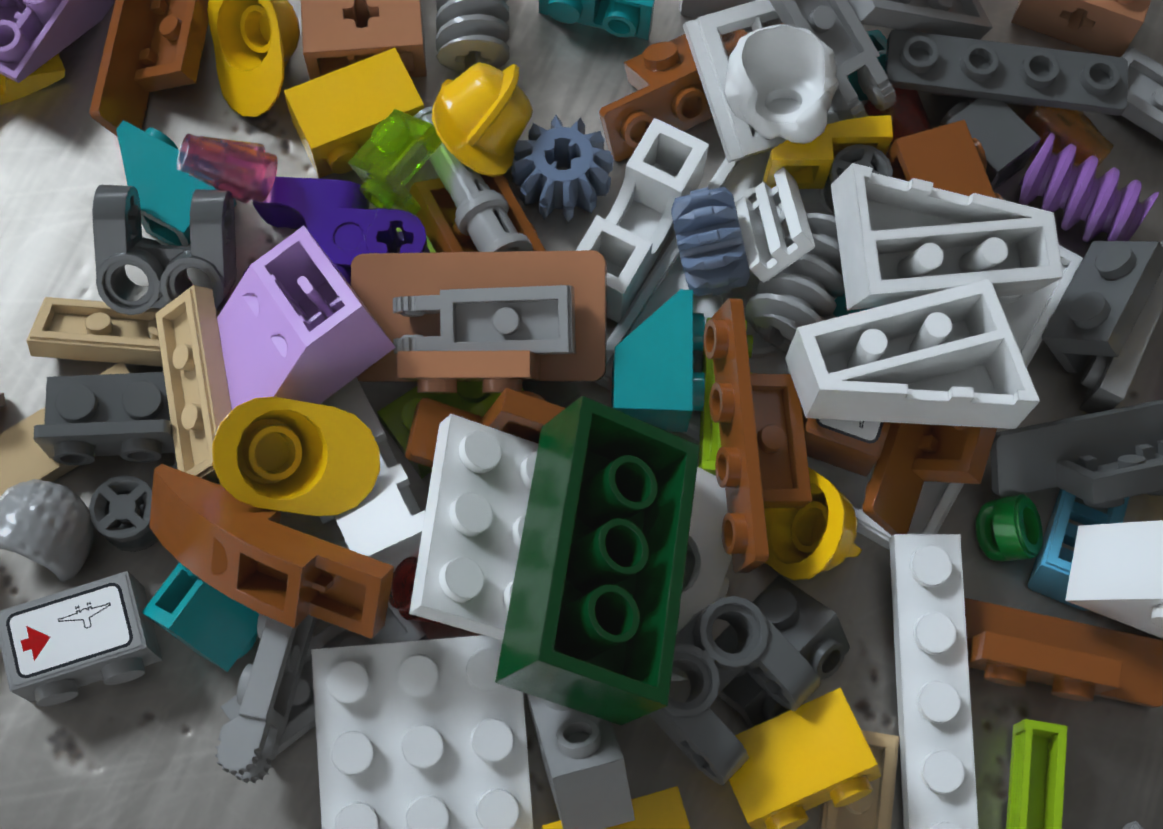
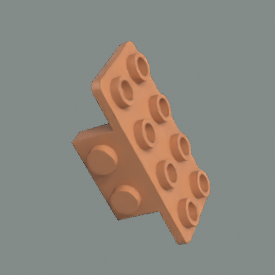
M594 250L359 254L351 263V287L392 343L393 339L401 338L403 335L441 336L440 313L424 314L420 317H404L401 314L393 313V298L440 295V290L571 285L574 287L576 354L538 355L530 350L397 351V354H394L393 349L358 375L357 379L362 382H417V393L432 394L457 393V382H482V393H502L505 388L522 391V382L598 381L606 373V259L600 252Z

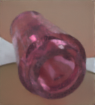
M189 133L183 139L177 158V170L188 173L190 176L217 190L230 191L234 199L244 204H247L251 199L258 202H264L267 199L275 181L278 165L277 156L266 152L264 145L261 143L206 136L199 137Z

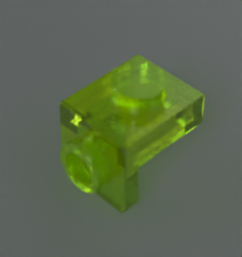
M394 109L386 119L382 120L373 129L371 137L350 159L348 164L364 182L359 187L361 193L375 207L394 208L416 215L421 206L405 185L443 142L437 135L433 124Z

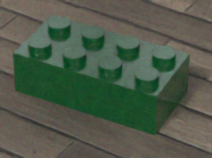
M581 396L542 426L495 683L618 725H624L668 706L700 445L585 396Z

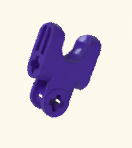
M269 176L261 178L254 187L252 204L267 224L277 228L285 227L298 230L304 225L350 286L351 263L359 254L397 253V248H400V253H430L427 247L425 227L418 217L408 211L399 209H369L371 194L368 189L360 184L334 179ZM396 228H401L402 232H397Z

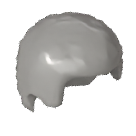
M32 479L8 488L0 496V549L15 552L45 566L62 583L72 579L84 565L93 544L94 525L90 519L89 508L77 493L71 491L67 486L55 484L51 481Z

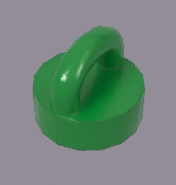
M1024 494L1002 497L986 502L980 507L975 521V533L980 549L989 559L995 562L1031 559L1038 555L1043 542L1042 523L1038 510L1029 497ZM992 522H993V531H994V535H995L996 542L994 541V538H993V535H992V529H991V527H992Z

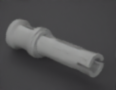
M433 106L420 110L413 117L414 122L410 123V127L423 146L432 166L457 208L455 222L459 231L466 236H470L478 252L532 251L533 247L529 238L517 232L507 215L509 205L505 197L495 190H490L481 174L462 164L447 150L437 135L432 122Z

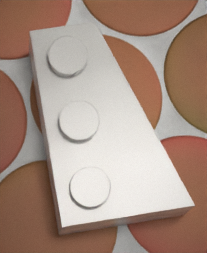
M852 163L831 184L847 310L875 308L989 278L998 297L1032 294L1063 278L1054 212L977 193L966 196L934 188L932 182L916 178L905 181L872 173L873 168Z
M990 278L798 327L785 357L806 418L1016 429L1040 402Z
M356 377L322 402L321 405L333 406L352 413L371 429L380 450V472L373 490L357 507L339 515L319 517L323 524L333 519L336 520L345 539L336 545L393 565V584L416 573L425 510H420L408 486L410 485L409 479L401 463H397L386 440V434Z
M1163 520L1078 526L1065 601L1163 639Z

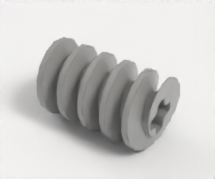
M436 0L438 12L436 14V30L438 32L436 35V51L438 52L436 58L439 63L450 70L465 72L472 65L479 62L489 64L495 68L505 65L510 59L509 46L506 44L509 40V26L506 24L509 20V6L506 4L508 0Z
M806 213L815 243L814 249L769 281L763 283L760 280L756 288L757 295L751 297L745 307L746 319L754 331L765 341L786 353L797 328L823 321L820 316H832L837 306L833 297L843 296L845 292L836 221L832 215ZM790 235L785 238L786 247L794 243Z

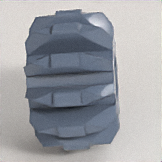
M557 115L551 121V129L549 130L533 123L528 131V140L517 141L514 148V159L516 162L511 167L512 182L515 183V186L520 187V199L523 201L524 206L539 202V213L544 219L554 209H562V215L568 222L574 217L575 206L592 214L597 206V196H606L611 188L609 173L613 170L614 162L611 151L604 150L605 139L601 131L585 134V124L581 118L571 128L563 127V123ZM558 167H565V168H568V169H567V170H558L557 168H558Z
M709 187L690 191L689 195L675 198L671 208V215L689 290H693L697 297L707 294L717 296L730 293L731 289L746 286L750 277V270L733 194L726 187L710 190Z

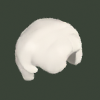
M779 24L750 32L739 39L736 48L730 54L725 78L727 103L736 117L752 126L763 138L771 140L776 137H782L793 143H810L825 131L827 113L839 85L836 77L837 63L834 59L835 54L829 46L805 28Z

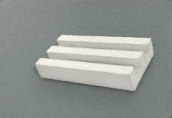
M784 167L774 173L775 187L771 189L763 181L754 188L757 198L755 202L751 203L745 196L735 202L749 268L763 283L775 277L815 247L797 181ZM782 203L791 239L794 241L789 247H786L785 230L780 223L776 206Z

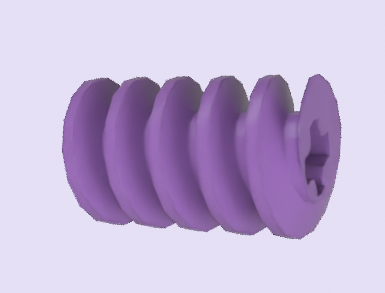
M1051 132L1019 183L1022 186L1019 204L1028 205L1040 196L1043 198L1042 210L1055 212L1062 208L1064 214L1061 229L1065 231L1069 230L1080 220L1085 221L1082 241L1089 243L1102 232L1107 234L1106 241H1129L1150 211L1159 192H1155L1143 202H1139L1142 182L1137 179L1131 181L1120 191L1117 190L1120 176L1119 169L1114 167L1100 178H1096L1098 158L1092 155L1077 167L1074 166L1077 146L1071 143L1056 155L1053 154L1055 134Z

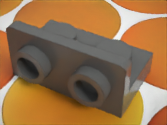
M164 372L47 377L44 424L34 426L33 440L49 458H53L54 461L65 465H86L94 462L95 456L120 455L122 459L132 462H153L159 460L162 453H175Z

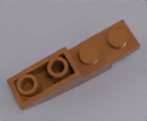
M164 464L154 469L149 528L160 543L183 566L202 581L240 604L292 628H295L310 615L373 639L385 626L394 571L393 565L280 524L281 511L257 508L240 502L221 485Z

